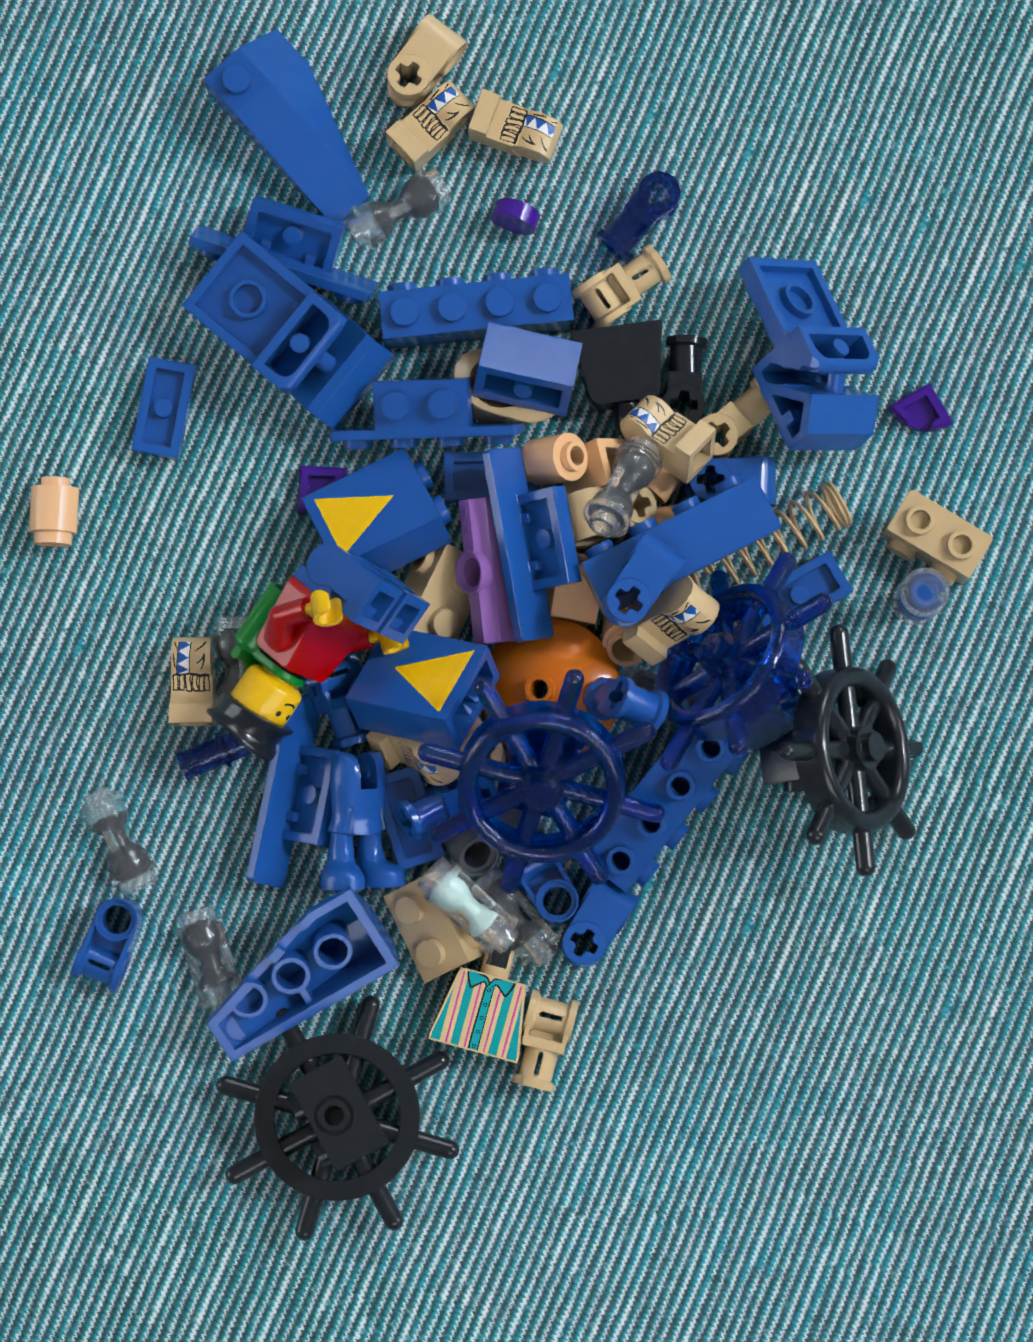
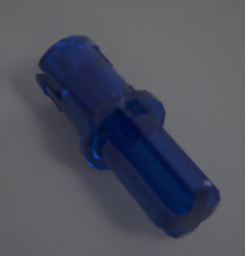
M221 731L215 733L214 739L184 751L176 752L180 766L197 759L200 760L185 766V769L182 770L187 781L224 765H227L228 768L234 767V761L253 754L230 733L223 735Z

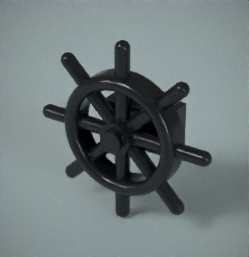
M837 624L829 632L833 669L814 675L806 662L799 657L792 658L787 664L788 673L802 693L797 703L794 721L757 726L763 785L783 784L784 793L804 791L809 804L815 812L806 832V838L811 844L819 845L823 843L830 828L842 834H852L856 870L861 876L868 877L875 872L876 868L872 831L879 830L890 823L897 835L903 840H909L915 835V826L902 808L908 789L910 759L922 754L923 745L917 740H908L901 712L889 691L897 671L895 662L890 659L882 660L878 664L875 674L860 667H853L848 629L844 625ZM836 699H837V707H838V710H837L836 707L834 706V703H835Z
M373 995L365 996L362 999L352 1035L327 1034L306 1040L299 1025H296L281 1034L289 1050L271 1066L261 1085L228 1075L221 1076L216 1082V1088L219 1093L255 1104L254 1127L260 1150L229 1166L225 1172L226 1180L231 1184H239L270 1167L283 1182L300 1193L305 1194L295 1227V1235L302 1241H307L313 1237L324 1200L344 1201L369 1195L385 1226L390 1230L400 1229L404 1219L386 1185L400 1173L414 1150L445 1159H454L459 1154V1145L455 1141L419 1131L420 1105L415 1085L445 1069L450 1061L448 1054L444 1051H436L411 1066L404 1068L389 1051L370 1041L380 1008L378 998ZM287 1008L278 1010L276 1018L283 1015ZM327 1055H346L345 1059L340 1055L322 1066L317 1058ZM364 1060H366L383 1072L387 1079L362 1092L358 1085V1080ZM300 1068L304 1076L289 1083L294 1094L281 1091L291 1075ZM397 1096L400 1107V1125L377 1119L372 1109ZM279 1110L295 1115L299 1124L307 1120L309 1122L278 1139L275 1126V1111ZM389 1143H393L394 1146L387 1157L376 1167L370 1154ZM311 1144L316 1154L311 1175L297 1167L288 1157ZM353 1165L359 1176L345 1181H329L333 1167L336 1172H339Z

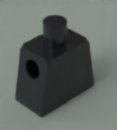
M661 319L571 331L570 340L583 343L578 370L592 412L612 410L616 435H623L620 430L621 420L645 396L654 395L660 398Z

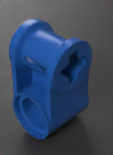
M774 457L712 458L688 484L683 482V490L687 499L697 495L700 502H703L718 494L715 487L710 493H706L705 485L697 484V480L705 472L708 473L709 480L717 481V484L739 473L744 481L756 475L771 507H776Z
M646 531L621 566L623 569L604 596L602 610L605 617L612 624L619 627H630L637 624L648 613L659 595L665 592L687 558ZM630 592L635 596L633 605L638 611L630 609L623 614L617 609L620 605V600L615 595L623 597Z
M543 830L537 833L535 841L514 853L506 851L501 854L523 892L527 893L538 914L545 922L551 925H564L575 917L579 906L577 891L563 869L564 865ZM540 855H543V856H542L541 858H539L538 860L532 862L531 864L527 865L526 867H523V865H525L526 863L532 861L533 859L537 858V857L540 856ZM563 890L570 896L572 900L571 906L565 914L552 915L544 908V899L550 891Z
M599 873L578 906V912L565 931L562 939V952L565 959L571 965L579 968H588L595 965L602 958L615 935L619 934L640 897L629 890L625 893L607 877ZM585 933H589L593 936L591 945L597 951L594 954L586 951L582 957L577 956L574 953L576 945L571 941V938L573 936L582 938Z
M118 897L108 899L100 904L87 936L82 941L71 969V976L79 978L81 975L108 985V990L113 993L118 991L126 975L132 957V950L143 925V912L138 903L130 898ZM116 905L126 908L131 916L130 926L123 933L115 932L108 925V913ZM92 960H95V961H97V962H100V963H102V964H105V965L109 966L110 969L107 968V967H104V966H102V965L96 964V963H94Z

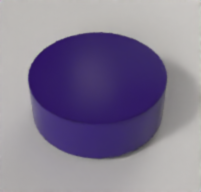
M501 198L496 200L490 219L494 224L507 231L521 235H532L536 231L540 214L536 208L528 203L512 198Z

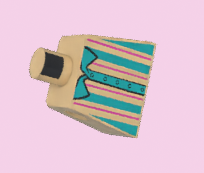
M487 944L480 972L460 967L432 1026L428 1039L518 1063L526 985L508 980L515 951Z

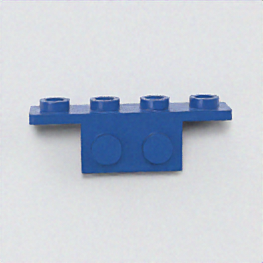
M258 195L253 198L244 232L312 289L320 287L333 291L337 299L351 304H360L362 301L370 302L377 291L379 284L377 281L335 268L346 228L345 223ZM199 226L190 235L188 245L198 248L202 256L218 260L236 236L205 226Z
M470 377L382 380L372 382L375 427L338 428L329 431L330 441H344V449L372 448V440L390 439L391 448L419 446V438H437V446H459L466 444L465 437L484 436L485 445L513 443L512 435L525 432V422L473 423Z
M519 447L483 451L485 478L490 496L493 523L496 530L514 638L516 642H524L553 637L554 632L546 589L582 581L565 486H553L529 492L522 451Z
M301 695L300 704L286 723L293 730V734L280 740L276 745L277 753L275 757L269 761V769L246 875L247 881L277 888H283L285 885L293 842L329 848L331 833L327 832L332 812L330 767L335 754L346 753L333 749L313 747L319 715H317L313 701Z

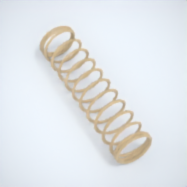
M826 480V484L822 483L821 485L824 501L815 492L807 491L805 501L808 511L798 501L790 500L789 513L791 520L781 510H773L775 515L776 513L779 514L789 525L804 550H808V546L795 518L793 504L809 520L820 540H825L813 513L809 495L814 497L822 506L838 532H841V526L846 529L848 526H852L853 521L849 509L837 488L830 481ZM779 529L772 533V536L783 550L787 559H791L792 556ZM762 538L755 542V545L769 566L774 568L775 565ZM747 547L737 551L753 576L757 577L758 573L750 558ZM730 555L725 557L726 560L724 558L721 559V563L727 569L736 585L741 586ZM713 564L709 565V569L707 567L703 568L719 594L724 596L725 592ZM696 572L692 574L693 579L690 575L685 577L690 578L702 589Z

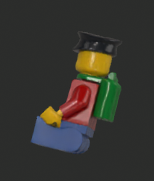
M323 543L311 552L307 560V566L301 564L295 574L291 575L285 587L276 582H270L234 637L236 646L232 650L231 656L242 661V665L248 669L233 691L224 692L218 706L208 708L207 713L250 752L261 759L272 760L277 753L276 745L280 740L293 734V730L286 723L301 702V694L297 688L302 687L306 682L304 677L319 683L324 682L347 655L352 652L375 648L377 642L380 643L384 655L407 649L409 647L408 636L424 615L430 603L385 568L372 564L354 553L347 552L333 543Z

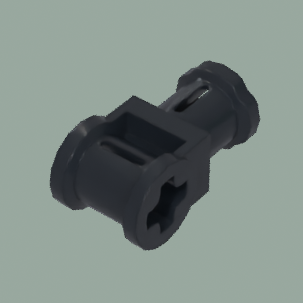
M684 334L666 337L665 346L670 349L668 389L663 401L675 413L678 412L676 408L679 401H688V407L691 410H689L687 419L696 424L704 417L705 399L701 393L703 350L708 348V339L697 335Z

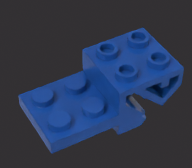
M243 231L238 234L181 305L251 363V366L284 393L289 392L306 410L332 429H338L372 388V382L377 381L397 357L325 296L317 293Z
M748 257L737 269L746 286L747 294L753 301L765 326V332L775 347L751 370L760 387L762 397L767 402L778 425L782 439L789 450H857L874 434L879 395L852 389L850 386L844 385L846 374H871L873 370L877 369L879 356L866 329L847 327L816 261Z

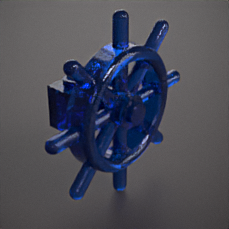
M783 552L778 556L762 584L746 583L730 587L729 578L725 571H713L709 577L711 596L719 603L718 616L713 624L703 633L698 635L690 634L688 638L668 648L667 658L659 662L655 690L659 689L668 694L669 709L666 718L678 728L660 758V765L665 771L670 772L678 768L694 739L714 741L727 738L730 753L733 756L741 757L748 752V748L755 753L793 730L795 711L800 698L798 690H807L813 683V677L808 671L797 668L804 645V626L829 611L832 607V599L826 593H818L795 608L779 594L796 566V558L792 553ZM769 615L771 623L758 631L765 617ZM741 619L735 630L734 623ZM699 663L701 667L693 671L695 665ZM699 691L692 705L689 706L688 698ZM719 696H721V702L715 705Z
M577 669L569 670L566 673L557 702L524 699L523 702L506 707L489 679H478L474 683L473 689L489 718L473 732L463 752L432 743H424L418 749V756L422 761L459 771L458 796L462 812L432 826L429 832L431 840L435 843H443L469 829H473L487 845L499 853L508 856L500 882L501 889L508 894L515 893L519 889L527 862L554 863L574 857L577 858L593 884L603 885L608 880V871L593 847L608 835L618 820L619 815L622 814L652 823L662 821L665 816V810L660 804L625 795L626 776L622 754L652 740L656 733L654 725L650 722H642L612 736L596 718L576 707L584 683V675ZM503 740L509 748L505 762L486 758L496 745ZM601 765L605 777V789L575 782L573 778ZM478 776L498 781L497 794L484 800ZM570 800L596 808L585 820L578 824L566 802ZM512 808L522 810L517 829L503 822L497 816ZM541 816L552 818L560 832L550 834L536 833Z

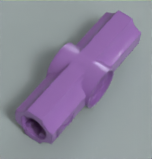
M490 497L458 501L464 552L457 559L455 575L460 589L469 594L474 643L486 645L516 641L510 620V610L504 576L502 574V564L493 523Z

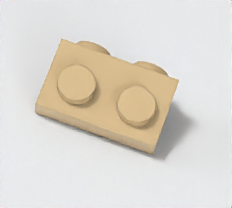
M915 490L908 492L896 514L881 535L882 538L889 541L886 547L892 553L907 561H912L913 557H916L930 566L928 573L949 586H953L955 581L963 585L970 579L992 542L991 535Z
M450 544L410 562L411 570L404 584L430 603V606L413 630L458 639L471 612L469 594L460 589L455 575L457 559L463 552Z
M451 866L428 873L383 896L424 984L484 956L488 944L486 931L482 934L476 933L472 919L462 909L446 906L435 896V883L442 875L454 873Z

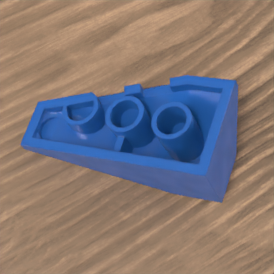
M277 29L239 47L203 79L211 98L323 217L343 223L369 199L368 192L309 63Z
M348 886L308 909L206 1020V1024L230 1061L233 1062L399 967L395 943L372 907L351 886ZM287 1008L283 1015L276 1018L278 1010Z

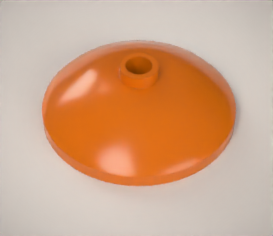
M551 618L554 632L553 637L524 642L497 643L491 652L500 674V679L483 707L485 718L493 733L507 748L522 757L538 762L568 761L587 753L602 741L615 721L613 718L607 721L597 720L588 715L586 706L583 703V695L590 682L596 681L600 677L616 679L620 676L618 666L609 658L607 649L602 645V640L595 633L578 623L564 619ZM543 680L548 686V692L545 697L540 699L535 694V686L539 681Z

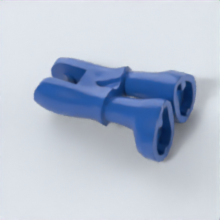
M380 752L361 753L358 759L351 753L335 754L332 758L330 767L332 812L327 832L331 833L327 862L320 874L321 890L341 891L348 886H351L354 890H363L365 887L392 888L405 886L403 867L386 860L383 854L382 831L386 830L383 817L386 777L384 761ZM353 836H358L356 861L354 859Z

